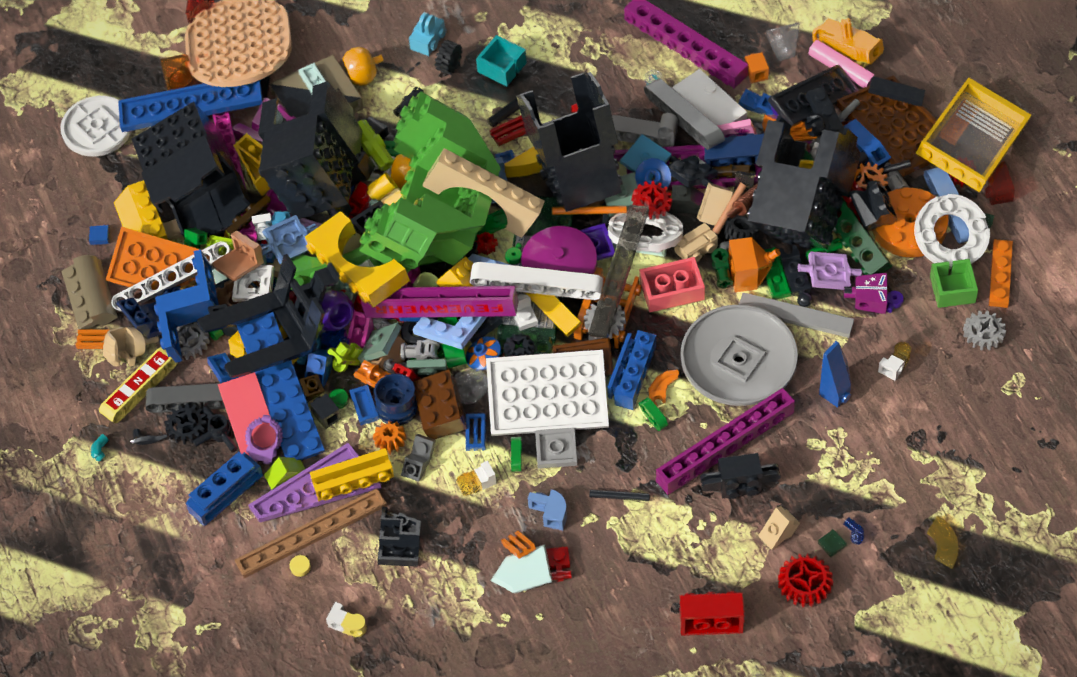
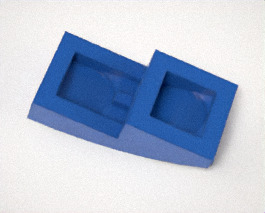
M745 89L738 102L742 108L763 115H773L771 105L767 101L770 95L763 93L760 96Z

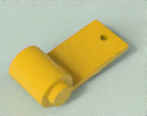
M387 173L382 174L367 186V193L370 198L381 201L383 205L385 203L391 205L393 202L396 203L402 197V194H400L401 190Z

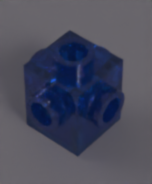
M346 329L325 331L320 339L323 349L327 351L330 348H337L340 342H345L349 345L350 341L347 337Z

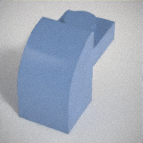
M552 489L549 496L540 492H530L528 507L529 509L544 512V527L563 531L567 519L566 502L563 496Z

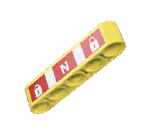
M162 347L158 348L101 404L99 412L113 423L120 422L146 396L147 389L157 386L176 367L177 363L171 357H168L166 350H163Z

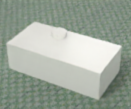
M698 69L672 87L716 126L747 120V111L701 69Z

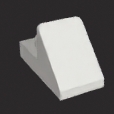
M270 213L252 216V223L255 226L259 241L266 239L262 231L272 226V215Z
M525 293L517 295L519 303L517 314L514 318L519 330L522 331L538 325V320L531 307L530 297Z

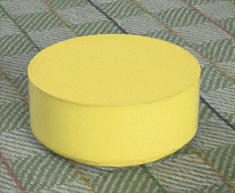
M299 555L290 561V569L295 576L302 577L309 573L311 566L307 557Z

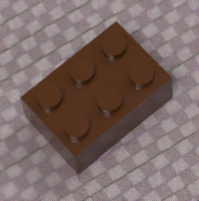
M449 369L413 381L422 427L427 437L438 439L467 429L457 381Z

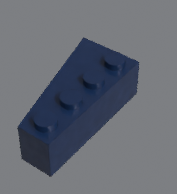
M750 133L746 136L731 135L725 137V141L709 150L705 148L704 159L711 167L730 166V164L756 165L764 134Z

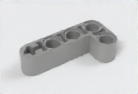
M664 113L660 122L612 115L617 140L635 143L643 134L661 147L674 146L678 131V118L676 115Z

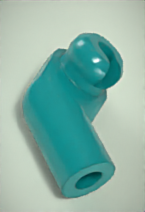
M101 434L91 445V457L95 458L98 462L105 457L101 450L109 441L104 434Z

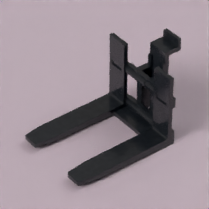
M285 254L273 292L217 310L197 320V324L202 332L207 333L222 330L273 312L290 338L226 363L224 368L230 378L248 375L316 352L318 345L316 341L319 331L324 326L322 321L325 312L321 305L328 286L337 284L340 278L332 263H328L327 267L315 271L310 283L300 286L294 278L297 268L288 254ZM291 288L297 296L295 306L288 298Z

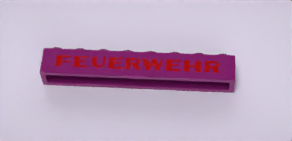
M515 286L400 288L374 308L368 302L364 303L361 300L365 318L516 316L519 303Z

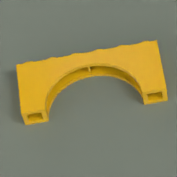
M340 211L305 236L307 241L306 248L312 255L316 254L322 264L328 265V263H332L340 275L339 279L341 282L347 283L353 293L357 292L364 303L368 302L374 308L410 281L406 269L395 259L375 267H362L348 262L343 257V251L346 243L356 231L352 221Z

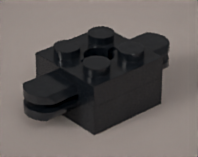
M752 453L718 458V472L702 474L700 482L703 491L720 490L722 499H734L738 496H754L761 493L762 483L776 482L781 478L778 464L761 465L759 454Z

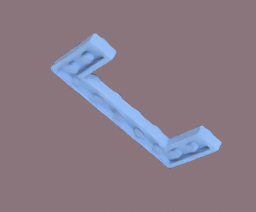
M471 254L468 258L473 263L486 262L510 265L476 254ZM488 316L461 317L455 326L431 318L421 317L414 326L413 333L463 349Z

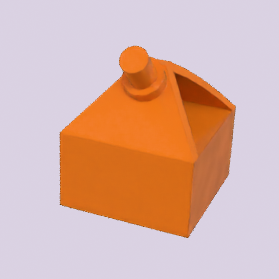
M752 237L729 240L728 262L734 282V292L757 290L771 269L772 262L781 254L780 251L775 249L772 252L766 253Z

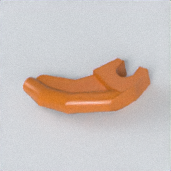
M677 369L667 370L660 374L648 388L649 398L656 406L657 402L655 400L660 399L663 404L666 403L667 387L678 379L679 371Z

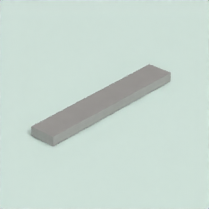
M744 292L739 302V305H749L764 309L778 317L782 322L847 338L850 337L854 324L853 318Z

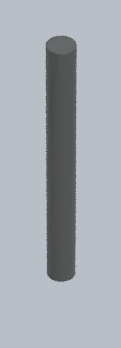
M854 99L838 115L841 123L860 105L858 99ZM820 135V136H817V137L809 144L811 151L813 150L812 147H813L814 143H815V142H817V143L820 142L821 135Z

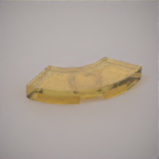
M937 516L928 529L927 534L933 538L937 546L935 559L953 569L958 555L957 537L951 526L944 519Z

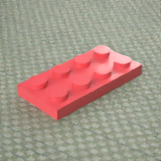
M255 373L218 384L240 453L243 454L245 452L247 455H249L246 452L248 444L245 441L247 427H249L252 421H255L254 419L262 418L263 415H270ZM262 422V424L253 429L252 438L257 446L267 448L276 441V432L270 426V423Z

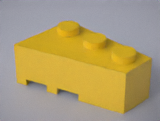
M246 133L233 146L261 196H263L270 189L267 181L259 173L263 145Z

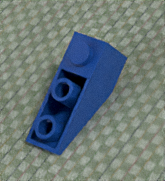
M856 119L843 126L850 129L858 137L856 146L860 152L864 151L869 158L864 163L866 166L870 162L871 167L876 163L878 168H881L891 158L881 142Z

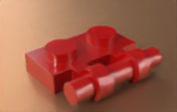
M568 546L546 549L550 570H556V572H550L552 580L562 582L564 579H570L571 570H562L570 568Z

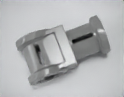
M431 339L417 340V345L402 343L401 359H438L437 349H439L440 343Z

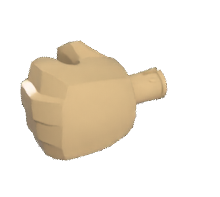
M135 327L111 329L105 335L103 356L113 366H120V358L126 359L128 366H135L136 357L145 353V345L157 343L159 337L148 339Z

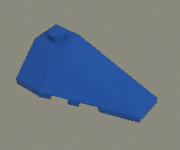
M835 341L823 353L819 395L838 408L851 397V381L848 361L839 342Z

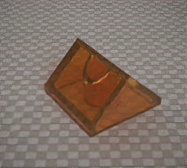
M187 54L160 59L168 91L184 88L194 78L188 68L189 57Z

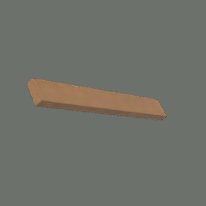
M378 488L235 559V563L243 578H246L381 510L382 506L387 507V503Z

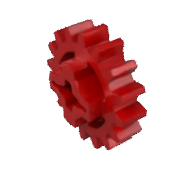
M645 181L643 186L638 184L637 189H634L631 198L633 202L632 207L637 208V214L642 212L643 218L648 215L649 220L653 216L659 219L660 214L665 216L666 212L670 210L672 204L671 192H667V187L661 188V183L655 185L654 181L651 184Z

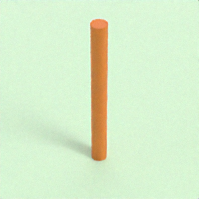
M626 206L580 207L568 212L563 207H552V215L627 213Z

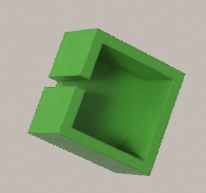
M970 259L953 261L951 275H948L949 261L932 264L930 279L938 308L976 303L978 288Z

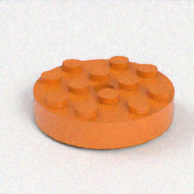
M908 187L889 192L888 195L897 215V221L891 225H882L872 230L876 241L885 250L897 256L907 258L925 256L917 245L914 225L922 207L936 196L922 189ZM948 215L940 217L934 226L936 239L940 244L943 243L947 234Z

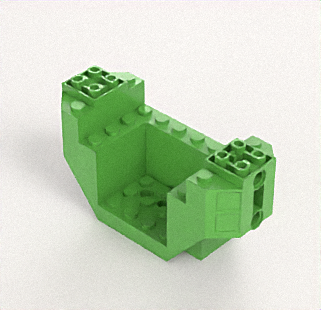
M420 91L416 97L413 96L408 106L403 107L400 113L402 118L396 125L398 131L394 139L396 143L394 151L411 159L409 163L411 168L405 176L406 184L403 185L400 191L402 197L396 203L393 202L391 205L385 203L381 209L377 208L373 217L367 219L364 226L366 231L360 238V243L362 244L359 250L384 264L395 259L406 269L407 274L411 269L427 264L445 261L453 266L456 265L472 249L476 233L486 223L492 198L464 187L448 188L438 195L422 186L427 173L442 150L445 148L496 176H499L501 169L477 129L466 115Z

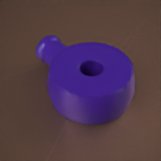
M891 291L887 294V312L892 313L893 309L899 308L903 304L904 299L900 292Z

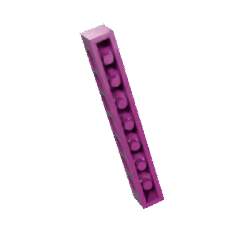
M632 0L624 8L625 20L629 24L635 25L642 32L649 34L656 41L665 44L670 50L676 51L683 58L693 62L697 67L706 70L711 76L720 79L724 84L735 89L748 76L747 63L646 0Z
M781 388L656 469V482L667 495L671 494L717 464L718 458L728 457L794 413L795 401Z

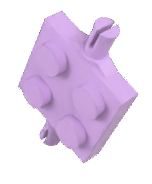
M810 251L808 255L809 265L798 264V272H809L812 287L844 290V287H851L850 276H861L862 274L861 269L850 268L846 254Z

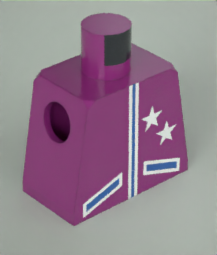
M887 273L857 276L855 287H844V298H855V308L858 310L886 314Z

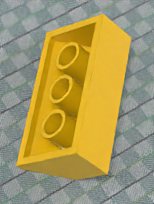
M144 180L128 185L114 202L122 226L168 240Z

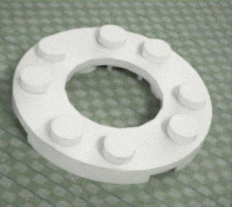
M948 194L940 197L937 196L922 207L915 220L914 233L919 249L931 262L941 263L949 261V269H951L953 261L970 259L971 264H973L983 255L989 243L990 228H988L985 214L977 204L966 197ZM955 215L966 223L969 229V238L963 247L948 249L937 241L934 226L940 217Z
M637 209L627 210V213H618L609 221V238L613 243L624 247L627 251H652L660 253L665 249L675 247L683 237L681 221L667 212L665 216L660 214L659 219L653 216L649 220L648 215L643 218L642 212L637 214ZM638 224H649L659 227L663 232L662 235L652 236L651 239L648 236L636 237V234L630 235L628 229Z

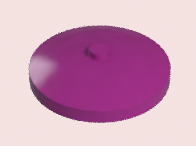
M554 226L539 231L529 239L522 252L521 264L522 267L594 274L597 267V253L591 239L580 230L567 226Z

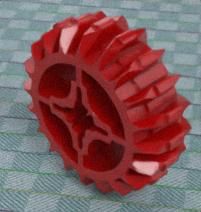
M799 553L797 559L792 556L790 562L785 561L784 567H781L779 571L778 587L782 589V596L787 595V601L793 599L794 605L800 602L802 607H805V603H809L810 607L813 606L814 602L819 605L821 599L826 600L828 594L832 591L833 573L829 572V565H824L825 561L823 559L817 561L818 557L816 555L813 559L810 558L808 553L806 557H802ZM800 570L798 574L789 578L794 572ZM818 583H822L817 589L811 591L812 587L817 586Z

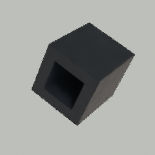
M327 394L317 397L310 403L313 415L325 429L341 420L339 408Z

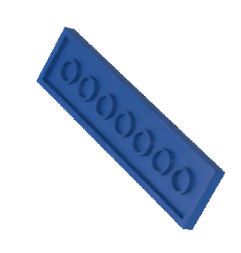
M258 80L235 87H218L204 83L118 100L120 129L122 132L152 127L193 101L206 116L258 106L263 102L261 82Z
M273 312L237 324V329L247 354L284 341ZM291 360L254 372L271 419L278 422V425L282 428L281 448L284 456L302 461L324 453L323 444Z

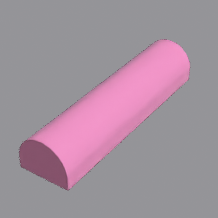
M816 40L810 47L809 55L829 68L839 64L852 82L862 88L871 84L874 74L819 40Z

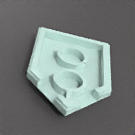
M545 545L535 547L536 549L520 559L514 554L506 556L491 581L514 594L551 583L552 578Z

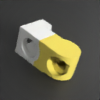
M334 603L326 618L328 627L354 637H361L366 633L367 627L364 617L360 614L345 612L343 605L340 603Z

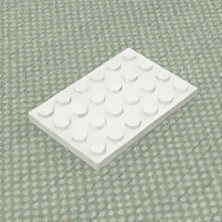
M603 350L486 358L491 436L535 433V430L574 428L575 430L609 427Z

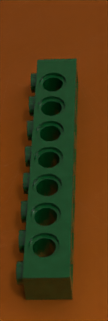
M805 150L803 160L815 161L812 154ZM843 198L842 207L838 210V212L841 211L842 213L838 218L837 225L833 228L834 233L841 235V243L846 249L848 247L851 249L852 253L850 255L856 263L860 262L862 264L861 270L865 275L885 273L893 265ZM852 225L851 231L846 233V228ZM862 239V244L856 247V242ZM873 254V258L870 261H866L867 256Z

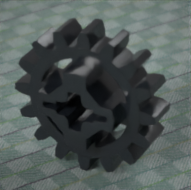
M186 404L185 408L178 405L177 411L171 409L173 414L166 415L168 419L164 421L166 433L171 440L175 439L177 444L181 440L184 445H186L188 440L193 443L194 438H198L200 433H206L204 429L208 427L206 415L203 414L201 408L197 410L196 405H193L192 408L189 407V404Z

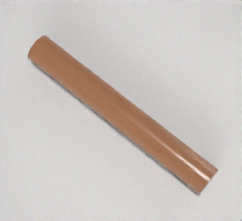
M740 182L712 230L714 233H720L729 218L726 214L733 209V202L742 196L747 187Z

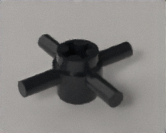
M205 406L202 411L208 418V432L194 439V445L198 447L212 438L216 442H224L232 453L237 451L238 447L230 438L232 432L230 420H227L222 414L214 415L211 409Z

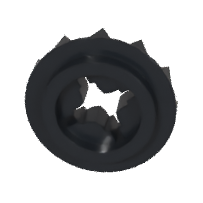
M522 333L512 334L510 338L506 339L504 344V352L507 357L532 355L535 350L534 341L529 335L526 336ZM522 343L523 348L519 347L516 349L515 344L520 345Z

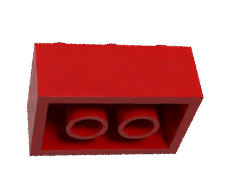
M729 591L721 594L708 592L705 594L686 593L680 595L681 636L743 633L744 608L742 593Z

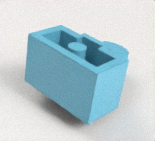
M424 12L409 37L410 49L430 56L432 51L436 50L439 40L446 34L444 20Z

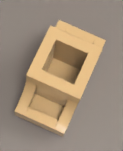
M782 506L776 507L760 532L759 537L771 550L775 549L781 542L792 537L800 523L787 509L785 510Z

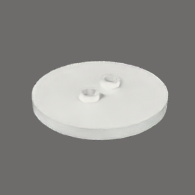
M92 96L75 103L65 113L61 122V134L66 145L72 151L84 156L109 154L119 149L132 133V131H121L118 99L110 96Z

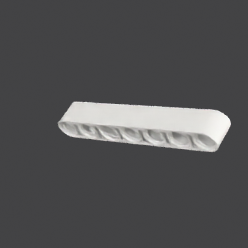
M220 241L202 250L204 255L210 256L209 262L211 265L222 257L218 255L220 247L224 246L227 248L226 254L232 251L227 243ZM194 255L116 294L112 298V306L122 312L116 304L121 298L128 299L133 297L140 305L164 293L165 289L173 288L195 277L198 274L194 266L190 273H186L184 270L187 264L193 265L192 259L195 258ZM175 272L176 279L169 282L168 275ZM154 281H159L160 285L157 290L151 289V284ZM139 289L142 290V297L136 299L134 293Z
M475 262L472 265L470 284L473 286H515L516 292L598 300L602 297L603 278L595 274Z

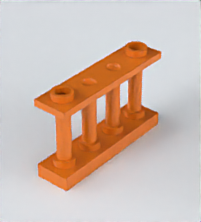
M596 267L594 274L603 278V286L630 293L627 300L603 294L598 300L584 299L577 317L582 324L574 331V339L582 340L583 334H587L588 329H585L584 315H586V309L591 310V304L598 303V301L605 302V300H608V304L614 301L617 306L625 307L623 310L626 318L625 330L635 298L640 296L642 285H639V277L635 276L632 285L605 279L603 268ZM619 330L618 336L612 334L614 348L616 349L619 348L620 342L625 340L626 331Z

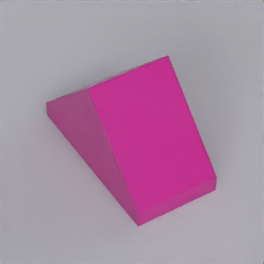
M354 310L346 341L349 346L351 343H356L363 349L372 331L375 330L373 318H365L364 313Z

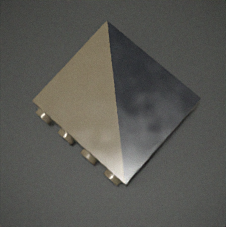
M334 55L323 58L315 63L325 81H328L334 89H340L353 108L354 113L364 109L361 96ZM299 71L292 72L283 78L269 83L272 96H277L289 116L298 118L310 112L312 94L301 78Z

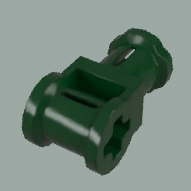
M718 248L712 252V267L718 279L716 282L717 287L725 289L732 286L734 282L730 278L729 254L725 249Z

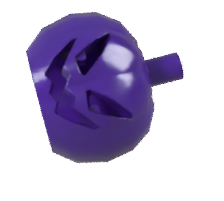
M326 291L321 305L325 312L322 330L337 332L344 329L352 320L354 305L343 291Z

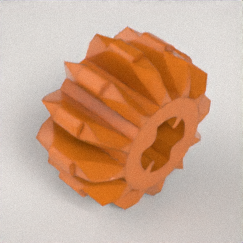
M390 420L388 424L381 422V427L375 428L373 440L375 441V446L380 448V450L386 448L388 453L391 454L392 450L398 452L399 447H404V441H406L407 436L404 427L399 426L397 421L394 424Z

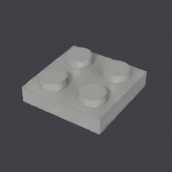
M574 428L535 430L538 469L577 466Z

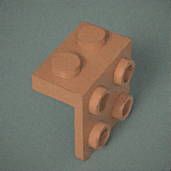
M238 231L231 234L234 249L212 263L215 270L232 281L240 279L264 263L260 244Z

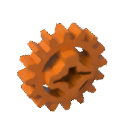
M870 162L867 163L866 167L860 163V169H857L854 180L856 181L857 177L860 174L862 175L860 181L856 182L862 190H866L867 187L865 176L870 181L877 180L883 186L889 185L888 181H884L888 177L887 174L882 175L884 169L880 168L878 170L876 163L873 167H871ZM868 171H873L878 175L873 176L868 174Z

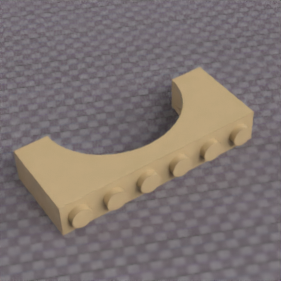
M445 148L427 173L422 185L438 195L448 188L464 187L489 196L502 207L507 216L508 224L505 230L521 238L539 216L544 204V200Z

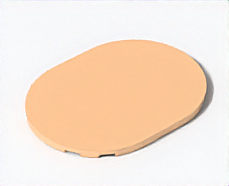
M221 0L214 3L212 8L202 10L195 16L193 23L188 25L185 34L186 60L191 74L197 80L208 85L235 87L256 82L275 72L288 59L292 49L290 21L286 9L276 3L275 0Z

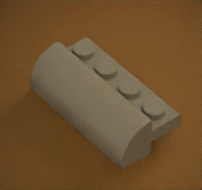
M82 255L74 258V264L61 272L78 329L88 330L97 324L103 327L118 318L116 309L111 303L112 296L101 260L93 255Z

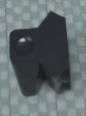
M877 180L868 182L865 191L854 190L849 192L860 220L867 231L874 230L882 225H891L897 221V215L891 205L889 195L885 187Z

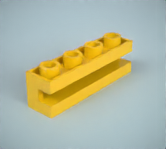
M386 448L309 472L318 502L330 500L334 496L348 494L353 490L367 488L372 484L386 482L390 478H394L393 468Z

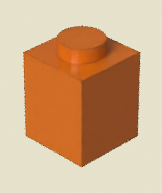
M763 53L745 56L751 84L768 80L769 67Z

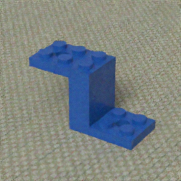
M201 249L193 251L195 258L192 259L194 269L197 270L198 274L195 276L197 286L155 297L156 304L154 309L156 315L159 316L157 327L159 332L162 333L160 344L162 349L166 350L168 357H171L175 363L183 361L177 327L197 322L199 318L209 314V306L219 305L212 265Z

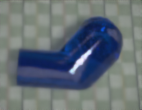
M848 517L843 525L851 530L850 539L852 543L859 545L864 540V528Z

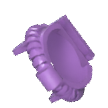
M263 415L262 418L254 419L255 421H252L249 427H247L245 432V441L248 444L246 452L255 462L263 461V464H270L273 457L277 455L276 449H279V446H281L283 432L278 422H275L274 419L272 420L270 415ZM262 422L270 423V426L276 432V441L267 448L257 446L252 438L253 429L262 424Z

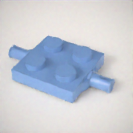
M295 215L264 229L262 233L268 245L262 247V256L272 252L279 264H282L285 254H288L290 259H293L308 252L305 236L317 228L316 224L313 223L308 227H304Z

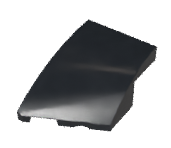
M382 506L378 565L418 567L420 520L407 517L402 513L395 514L388 511L387 507Z

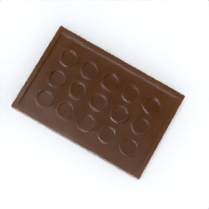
M894 75L885 78L886 80L900 83ZM870 85L837 99L836 106L841 111L854 99L860 101V105L848 118L850 121L856 119L881 142L891 156L888 160L891 164L910 159L912 167L898 170L903 177L932 164L916 154L921 142L937 121L923 106L920 107L868 93ZM938 136L931 144L948 155L960 151L961 148L958 142L953 146Z

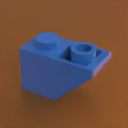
M316 348V352L308 354L305 377L318 374L324 388L332 369L333 355H329L327 350Z

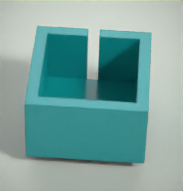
M496 35L476 58L477 71L508 86L515 78L516 73H519L527 63L526 49Z

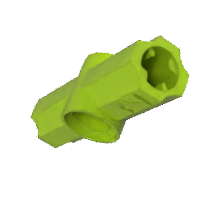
M366 120L358 121L362 129L361 144L363 150L369 157H372L381 171H387L392 167L394 160L386 150L382 138L379 134H375Z

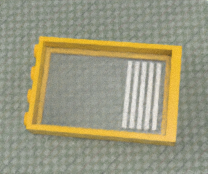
M968 77L925 136L916 154L980 192L1026 126L1031 114Z

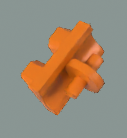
M366 360L362 362L360 368L354 373L355 378L374 388L379 379L390 375L387 371L379 368L378 364H371Z

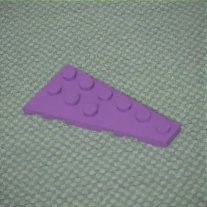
M347 443L248 506L257 520L264 522L369 492L376 488L379 489L381 484L378 482L367 488H359L348 494H340L330 500L318 502L309 472L359 457L350 444Z

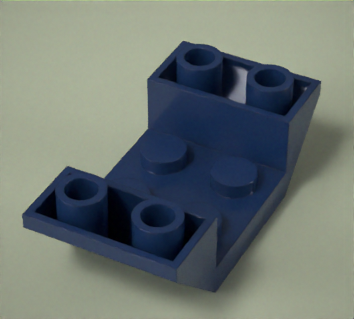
M181 286L165 289L163 295L178 291ZM133 297L117 301L118 307L134 327L146 338L149 339L162 335L157 327L159 316L156 315L154 309L156 302L140 306Z

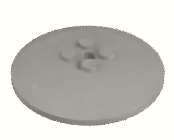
M727 305L703 314L689 327L681 345V364L688 381L702 395L726 405L748 406L760 403L781 388L784 389L792 379L797 366V346L789 328L772 313L749 305ZM742 357L744 361L736 362L734 358Z

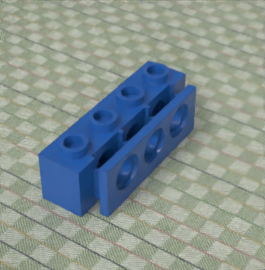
M638 330L634 340L632 339V334L627 333L608 384V398L612 399L614 395L615 406L634 410L656 350L655 334Z
M240 452L236 453L188 494L189 499L186 502L188 512L205 527L263 476L260 465L245 452L243 454Z

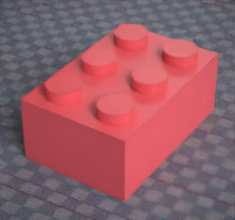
M695 257L639 269L640 285H642L649 313L705 300V286Z

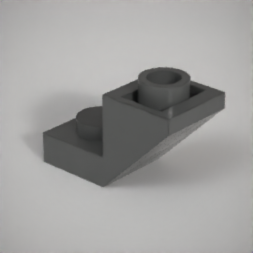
M421 434L415 435L411 454L405 457L401 476L418 482L421 480L432 458L435 439Z

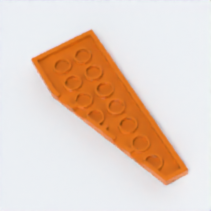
M121 227L106 281L131 287L194 255L193 251L199 249ZM205 255L208 261H210V256ZM187 264L184 269L185 272L190 273L193 270V265ZM175 272L168 275L169 282L176 279ZM193 277L177 286L189 285L190 282L196 279ZM154 281L151 284L152 290L159 288V281ZM259 281L253 282L257 287H260Z

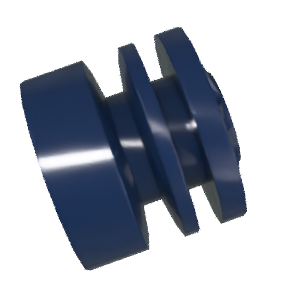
M390 374L379 379L374 388L378 417L386 424H388L389 420L392 424L397 421L399 426L410 422L417 413L414 383L403 374Z

